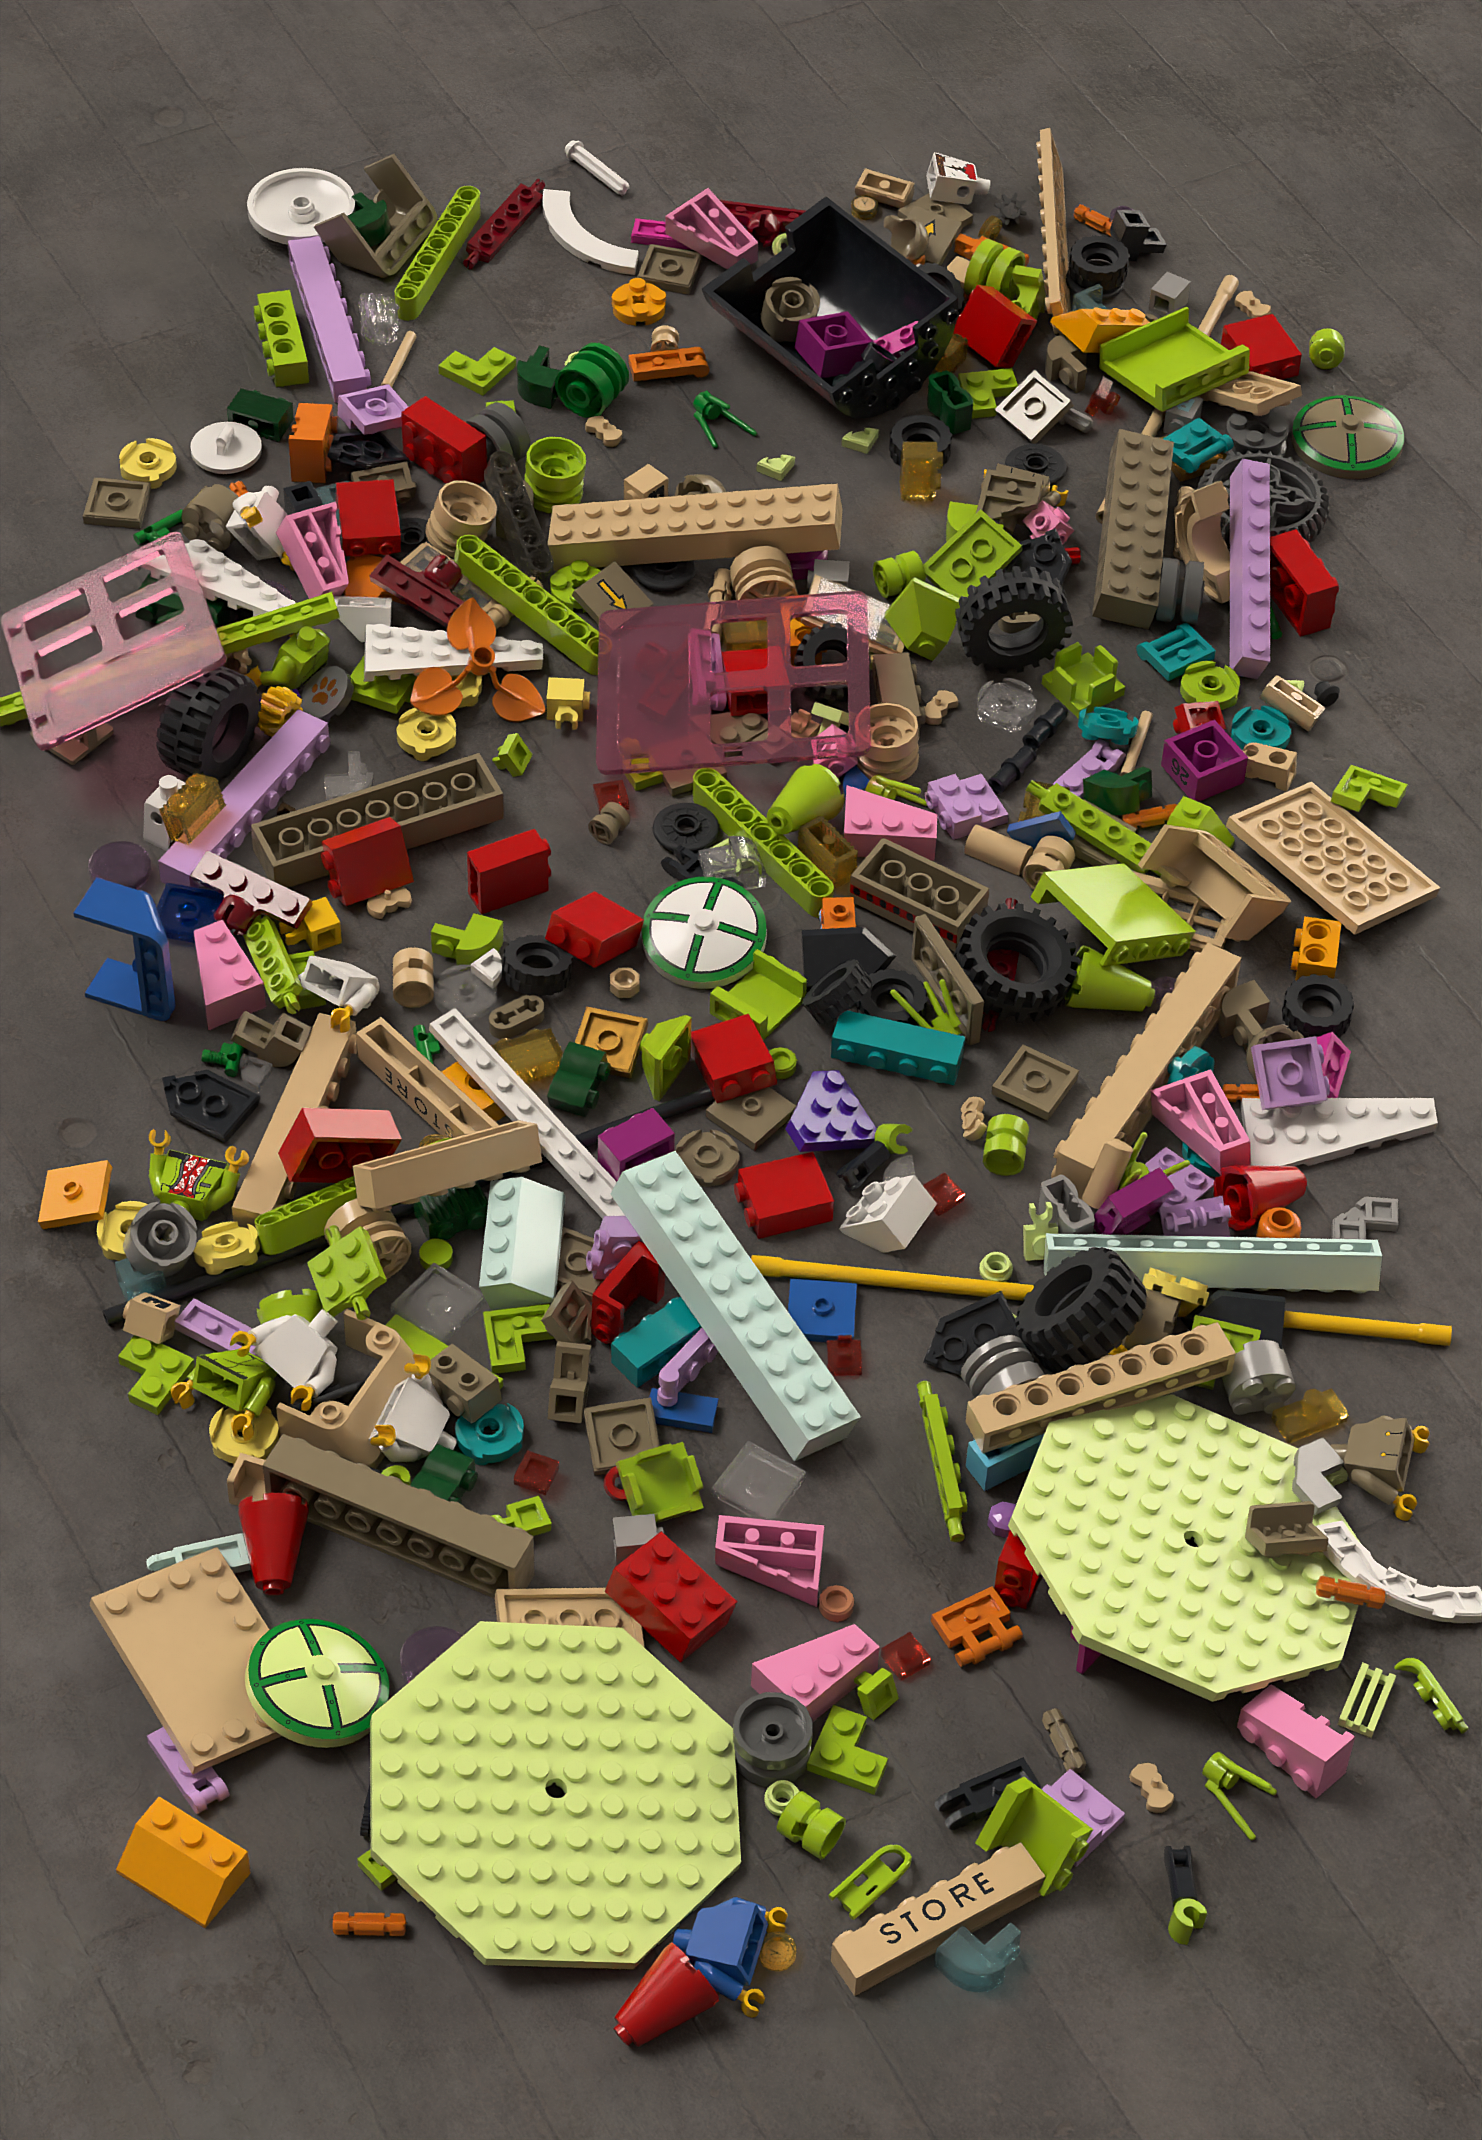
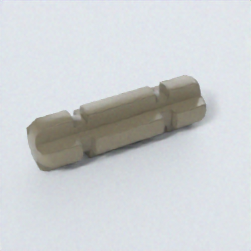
M1054 1708L1044 1712L1042 1722L1046 1730L1051 1732L1049 1736L1060 1759L1065 1760L1063 1765L1066 1771L1071 1769L1076 1774L1083 1772L1086 1761L1082 1753L1077 1751L1079 1747L1068 1725L1063 1723L1065 1719L1061 1711Z

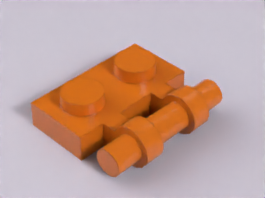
M993 1586L932 1614L931 1623L949 1649L960 1643L964 1646L965 1650L955 1654V1659L960 1667L971 1662L977 1664L985 1660L986 1655L998 1649L1000 1651L1007 1650L1013 1646V1642L1023 1638L1022 1631L1018 1625L1007 1630L1004 1627L1003 1623L1010 1620L1011 1612ZM989 1630L992 1637L978 1642L975 1636Z

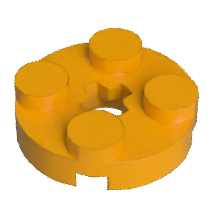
M642 278L631 279L629 283L620 286L612 294L613 314L619 321L625 324L636 326V321H645V325H650L659 321L665 314L666 293L657 286L646 283Z

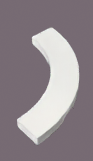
M544 189V218L549 225L551 234L566 250L585 262L592 261L600 264L602 269L621 274L635 275L638 250L617 247L591 235L575 219L570 207L569 191Z
M1343 1520L1316 1526L1329 1538L1327 1551H1322L1329 1561L1352 1582L1367 1585V1589H1370V1586L1384 1589L1385 1603L1407 1613L1442 1622H1482V1591L1479 1586L1446 1587L1437 1585V1587L1432 1588L1417 1584V1579L1402 1574L1390 1566L1387 1570L1374 1561L1371 1553L1353 1536Z

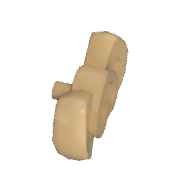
M1252 291L1240 292L1235 298V306L1240 307V310L1250 318L1271 313V306L1261 304L1260 300L1253 296Z
M603 416L591 417L585 424L586 432L596 433V437L603 440V444L606 447L617 446L622 440V430L616 429Z
M946 690L938 691L932 701L924 706L925 722L930 725L941 724L942 717L947 715L948 709L958 706L956 695Z
M405 887L386 890L384 894L368 898L366 904L368 913L374 918L382 919L386 912H395L398 907L409 908L412 903L410 891Z
M969 1097L961 1108L962 1128L965 1130L963 1137L970 1141L980 1139L987 1129V1125L983 1122L984 1114L982 1113L985 1101L980 1097Z
M1138 1764L1130 1773V1782L1141 1787V1795L1147 1799L1146 1809L1149 1812H1165L1172 1806L1174 1795L1168 1791V1786L1162 1782V1776L1158 1773L1155 1764Z

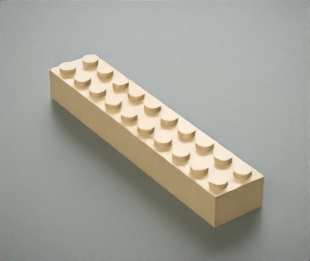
M838 484L555 505L552 508L547 546L554 571L569 566L576 560H584L589 566L597 568L607 567L614 561L619 566L731 558L737 557L745 550L758 546L775 547L784 553L840 549L843 509Z
M1207 943L1200 953L1195 952L1189 963L1188 971L1180 973L1175 982L1173 992L1165 994L1160 1004V1010L1157 1014L1152 1013L1143 1034L1135 1036L1128 1055L1123 1054L1120 1057L1113 1076L1108 1075L1105 1078L1098 1097L1090 1099L1083 1118H1077L1074 1121L1068 1139L1059 1142L1054 1153L1057 1163L1054 1166L1051 1178L1061 1174L1066 1176L1075 1185L1078 1198L1082 1199L1104 1143L1118 1139L1132 1146L1153 1116L1151 1090L1167 1084L1170 1076L1167 1071L1170 1062L1177 1056L1182 1058L1194 1046L1200 1048L1218 1023L1224 996L1229 990L1237 986L1241 957L1210 943Z

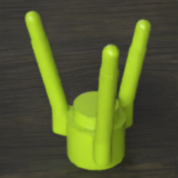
M874 775L866 786V792L894 800L897 795L927 806L925 799L908 793H921L920 788L890 780L881 775Z
M941 979L939 984L948 1010L946 1013L943 1012L927 981L923 982L927 996L938 1015L937 1018L931 1021L934 1027H931L896 990L890 991V994L921 1027L956 1035L963 1033L959 1027L962 1023L956 1015L944 979Z
M1146 1132L1141 1133L1133 1148V1153L1119 1184V1189L1126 1187L1149 1173L1145 1164L1136 1162V1158L1147 1138ZM1185 1160L1163 1170V1172L1168 1177L1188 1167L1190 1161Z
M1216 1752L1207 1761L1202 1771L1203 1776L1209 1779L1205 1787L1215 1794L1249 1840L1253 1841L1256 1838L1255 1834L1222 1792L1221 1788L1231 1789L1239 1778H1242L1273 1796L1277 1794V1790L1262 1778L1238 1766L1221 1752Z

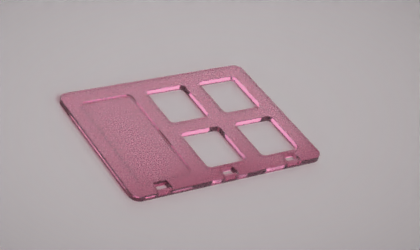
M179 532L169 533L6 612L1 618L34 740L42 751L54 748L221 667L227 660L188 549ZM159 556H166L171 570L170 575L115 602L110 601L106 589L108 581ZM174 592L179 593L184 607V611L181 614L130 639L123 640L118 625L119 619ZM81 594H86L91 610L88 615L39 639L31 641L26 622L29 619ZM22 630V633L13 636L14 633H17ZM93 631L98 632L103 647L100 653L42 680L37 663L40 657ZM32 675H35V677H33V678L29 679L28 681H26V678H27V677H30V676H32ZM48 720L47 724H44L41 727H39L40 723H43Z
M861 591L608 610L599 618L596 764L598 771L604 775L858 757L867 754L871 749L867 596ZM845 614L847 616L848 659L846 662L798 667L791 665V620L793 618ZM758 620L768 622V665L765 669L719 673L711 671L713 625ZM841 684L848 686L849 731L847 734L806 738L792 737L791 691L794 688ZM762 690L768 692V738L766 740L726 744L711 743V698L713 695ZM836 744V749L818 750V745ZM742 751L743 756L725 757V752ZM649 758V763L632 764V759Z

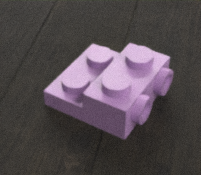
M388 384L339 395L337 415L350 429H359L364 435L374 434L379 431L402 427L401 412L408 408V406Z
M956 774L928 782V789L925 792L927 806L935 811L940 826L948 831L953 840L969 835L977 824L989 829L1008 823L1009 814L982 774L959 780Z
M1316 1037L1259 1044L1251 1047L1262 1110L1315 1105L1328 1100L1327 1095L1330 1093V1085L1327 1076H1323L1321 1066L1324 1063V1052L1322 1046L1317 1044Z
M604 1216L599 1230L595 1231L593 1247L591 1251L587 1252L586 1256L587 1269L592 1271L594 1279H606L637 1241L644 1243L626 1216Z
M1071 1769L1062 1775L1051 1787L1046 1784L1041 1789L1093 1829L1087 1840L1089 1848L1086 1854L1078 1862L1074 1863L1075 1867L1124 1821L1125 1813Z

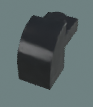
M1116 210L1111 223L1110 233L1112 238L1122 242L1124 247H1127L1130 261L1137 262L1140 253H1164L1167 246L1166 242L1157 228H1150L1141 210Z

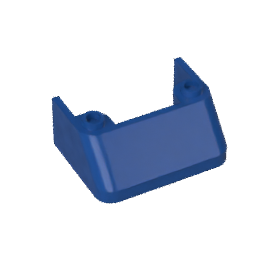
M96 877L75 909L74 917L132 935L135 958L132 965L107 958L87 988L85 997L155 1020L166 1021L170 1018L176 1005L169 944L156 904L152 896L145 891L132 889Z

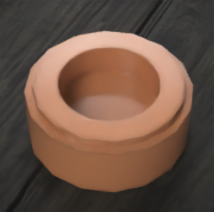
M837 1585L829 1586L820 1594L819 1611L829 1621H844L853 1613L854 1597L847 1588Z

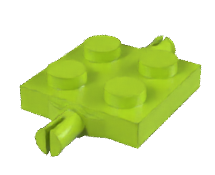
M329 1226L330 1230L327 1228L325 1234L330 1246L307 1262L323 1308L331 1316L335 1317L345 1309L353 1307L357 1319L365 1320L367 1319L366 1316L370 1317L371 1315L365 1301L373 1290L387 1281L370 1235L366 1229L359 1226L342 1238L338 1226Z

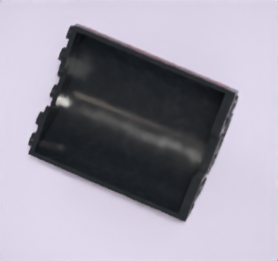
M824 197L785 226L788 246L754 272H752L751 264L742 258L702 288L706 301L713 309L834 407L853 418H870L889 410H894L910 395L917 393L944 355L959 317L958 298L828 197ZM795 277L802 279L801 283L808 287L811 284L820 296V307L817 317L848 311L873 341L918 321L913 326L915 346L906 353L904 351L900 352L901 357L877 375L875 363L870 358L849 375L847 373L830 378H820L795 349V342H776L764 329L761 322V313L766 292L772 286V283L780 278Z

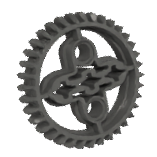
M1248 450L1245 455L1237 452L1235 457L1227 455L1225 460L1218 459L1217 464H1211L1210 468L1205 470L1197 489L1217 481H1222L1223 486L1228 492L1227 501L1229 509L1223 512L1220 521L1221 533L1225 543H1230V476L1242 459L1270 464V537L1297 529L1303 539H1306L1308 542L1314 541L1315 537L1320 535L1324 524H1326L1329 513L1327 488L1324 487L1323 480L1318 479V473H1312L1311 467H1303L1302 461L1294 462L1292 457L1284 458L1282 453L1276 456L1272 455L1271 451L1268 454H1262L1259 450L1257 453L1252 454ZM1276 525L1286 526V527L1275 528Z

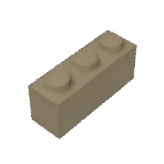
M909 652L873 655L872 679L877 704H899L910 709L917 718L920 737V725L925 724L926 721L924 706L919 707V703H921L920 685H915V682H917L916 665L910 662Z

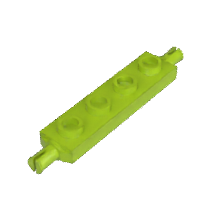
M1034 780L1029 783L1025 791L1041 800L1038 810L1046 815L1061 811L1077 835L1119 862L1124 863L1133 871L1142 874L1149 871V869H1142L1138 864L1152 843L1058 783L1049 787L1048 790L1034 782ZM1151 870L1152 872L1161 876V873H1159L1157 870Z
M259 915L243 937L271 1002L279 1009L286 1006L288 1013L295 1014L297 1013L295 1008L298 1011L300 1010L297 996L303 990L302 984L275 923L267 915L262 919L261 915Z
M921 1381L917 1384L920 1397L919 1405L922 1408V1417L945 1523L949 1529L950 1541L960 1542L965 1538L961 1521L962 1513L967 1512V1499L964 1491L959 1492L958 1484L961 1483L960 1467L958 1463H953L951 1455H954L953 1436L947 1435L945 1427H948L946 1407H940L938 1394H932L931 1383L929 1381Z

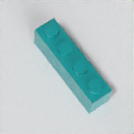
M847 1010L839 1016L833 1032L831 1058L866 1065L875 1069L897 1072L906 1076L933 1080L937 1083L955 1085L963 1059L965 1036Z
M675 1297L664 1308L653 1315H647L641 1320L639 1325L628 1332L620 1333L611 1343V1363L638 1388L659 1374L660 1370L702 1327L682 1297Z

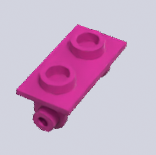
M918 321L874 340V343L882 346L898 359L901 357L900 352L904 351L906 353L915 346L913 326Z

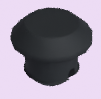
M1320 681L1315 686L1314 694L1317 696L1319 704L1330 706L1337 701L1340 689L1338 686H1331L1328 681Z

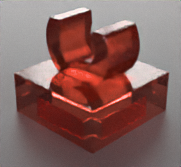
M1105 377L1102 378L1092 393L1084 412L1093 417L1099 409L1104 414H1112L1114 407L1118 405L1121 398L1117 393L1109 392L1113 384L1112 381Z
M838 1335L837 1340H827V1369L832 1376L862 1375L861 1340H852V1335Z

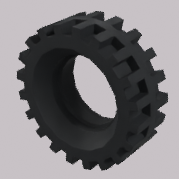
M1019 566L1012 567V572L1003 574L1002 569L995 571L997 576L988 579L986 575L979 578L981 584L978 587L970 585L967 588L969 596H961L958 600L960 608L955 609L956 624L967 658L971 657L974 665L979 666L983 663L985 670L989 672L994 667H997L1000 674H1007L1009 668H1016L1017 673L1024 672V666L1032 664L1034 668L1039 667L1041 659L1047 658L1050 661L1055 657L1053 653L1055 649L1062 650L1066 646L1063 638L1071 637L1070 626H1073V620L1064 589L1061 588L1060 581L1057 578L1052 580L1050 573L1047 571H1043L1038 575L1035 567H1029L1027 572H1021ZM1030 612L1041 616L1040 620L1030 628L1014 634L997 635L989 632L997 621L1013 613Z
M999 903L996 911L987 906L983 908L980 916L977 913L972 916L969 924L966 925L953 956L984 1000V1013L988 1014L991 1009L999 1013L998 1019L1005 1021L1007 1015L1015 1016L1016 1023H1023L1026 1016H1030L1033 1022L1041 1019L1043 1012L1049 1017L1054 1013L1057 1006H1061L1077 974L1075 970L1079 963V957L1073 956L1076 950L1075 943L1066 942L1069 934L1065 928L1058 930L1054 927L1056 919L1050 917L1048 920H1045L1039 916L1041 910L1034 908L1032 913L1024 911V904L1016 903L1014 909H1008L1006 903ZM999 949L1017 951L1028 957L1036 965L1040 973V980L1029 984L1011 981L998 974L990 966L987 954L992 950Z

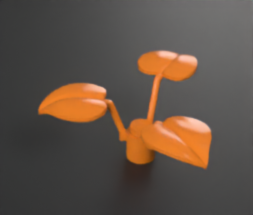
M473 597L466 600L451 616L446 632L452 647L457 650L469 649L470 656L467 666L454 681H452L451 675L441 668L432 667L422 671L417 676L413 685L410 699L411 705L425 714L434 716L452 713L463 700V695L456 686L470 672L478 676L489 672L493 686L498 690L492 698V705L495 712L502 719L509 722H521L543 715L545 712L543 699L535 686L527 678L518 674H508L503 678L501 685L498 683L495 672L496 667L492 665L495 660V653L490 647L496 637V627L490 616L479 606Z

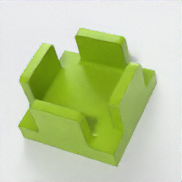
M1079 642L1056 653L1054 669L1042 676L1041 684L1078 719L1081 710L1087 708L1086 714L1094 711V707H1102L1123 696L1125 693V686L1116 677L1118 661L1101 645L1095 647L1094 657L1089 652L1081 655L1082 645Z
M683 1442L655 1447L616 1462L632 1516L655 1514V1521L659 1523L704 1508L699 1491L703 1489V1484L693 1455H687Z

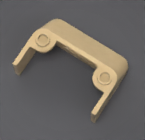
M1165 824L1138 864L1142 869L1157 870L1161 873L1160 879L1171 887L1180 885L1190 889L1225 919L1223 922L1225 928L1220 935L1237 942L1250 940L1282 914L1291 902L1286 894L1218 838L1203 830Z
M346 1309L343 1313L346 1346L380 1360L349 1406L337 1401L322 1402L316 1406L311 1415H307L280 1402L276 1407L279 1439L282 1434L292 1438H301L314 1447L324 1451H333L354 1463H362L376 1469L385 1454L379 1446L371 1445L369 1438L394 1387L408 1377L412 1378V1374L404 1371V1366L407 1363L415 1364L413 1358L415 1353L394 1329L370 1318L358 1320L354 1311Z

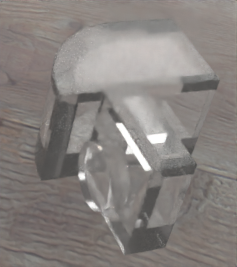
M348 751V774L324 775L326 801L374 786L373 772H367V763H361L360 751Z
M729 836V845L699 850L698 859L705 877L726 878L732 876L743 883L746 890L765 887L766 870L758 848L751 839L743 836Z

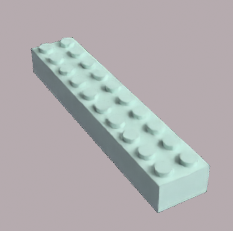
M677 1152L668 1153L623 1171L610 1193L792 1459L797 1461L847 1438L861 1416Z

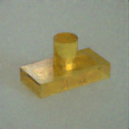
M1332 1388L1323 1392L1317 1389H1310L1305 1392L1302 1400L1273 1410L1271 1419L1287 1444L1347 1422L1349 1413Z

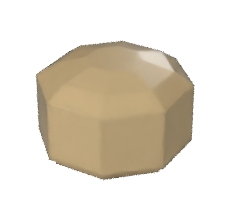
M632 968L616 969L610 974V992L618 998L633 997L639 992V974Z

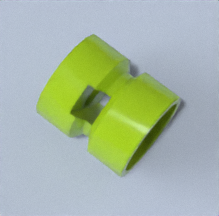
M914 550L899 554L895 559L890 557L876 561L873 564L874 581L878 591L884 598L900 594L902 588L905 589L914 577L923 582L926 580L923 563Z
M1000 1114L990 1119L982 1161L985 1168L990 1172L1009 1176L1021 1172L1024 1168L1025 1146L1027 1145L1029 1126L1025 1120L1011 1114Z
M801 1791L787 1804L779 1818L776 1831L794 1843L802 1841V1848L821 1860L831 1852L838 1842L846 1825V1819L828 1807L821 1810L819 1801Z

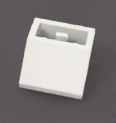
M915 1175L903 1178L895 1177L880 1183L873 1182L863 1190V1196L857 1205L847 1212V1218L839 1229L843 1234L883 1253L905 1249L937 1203Z

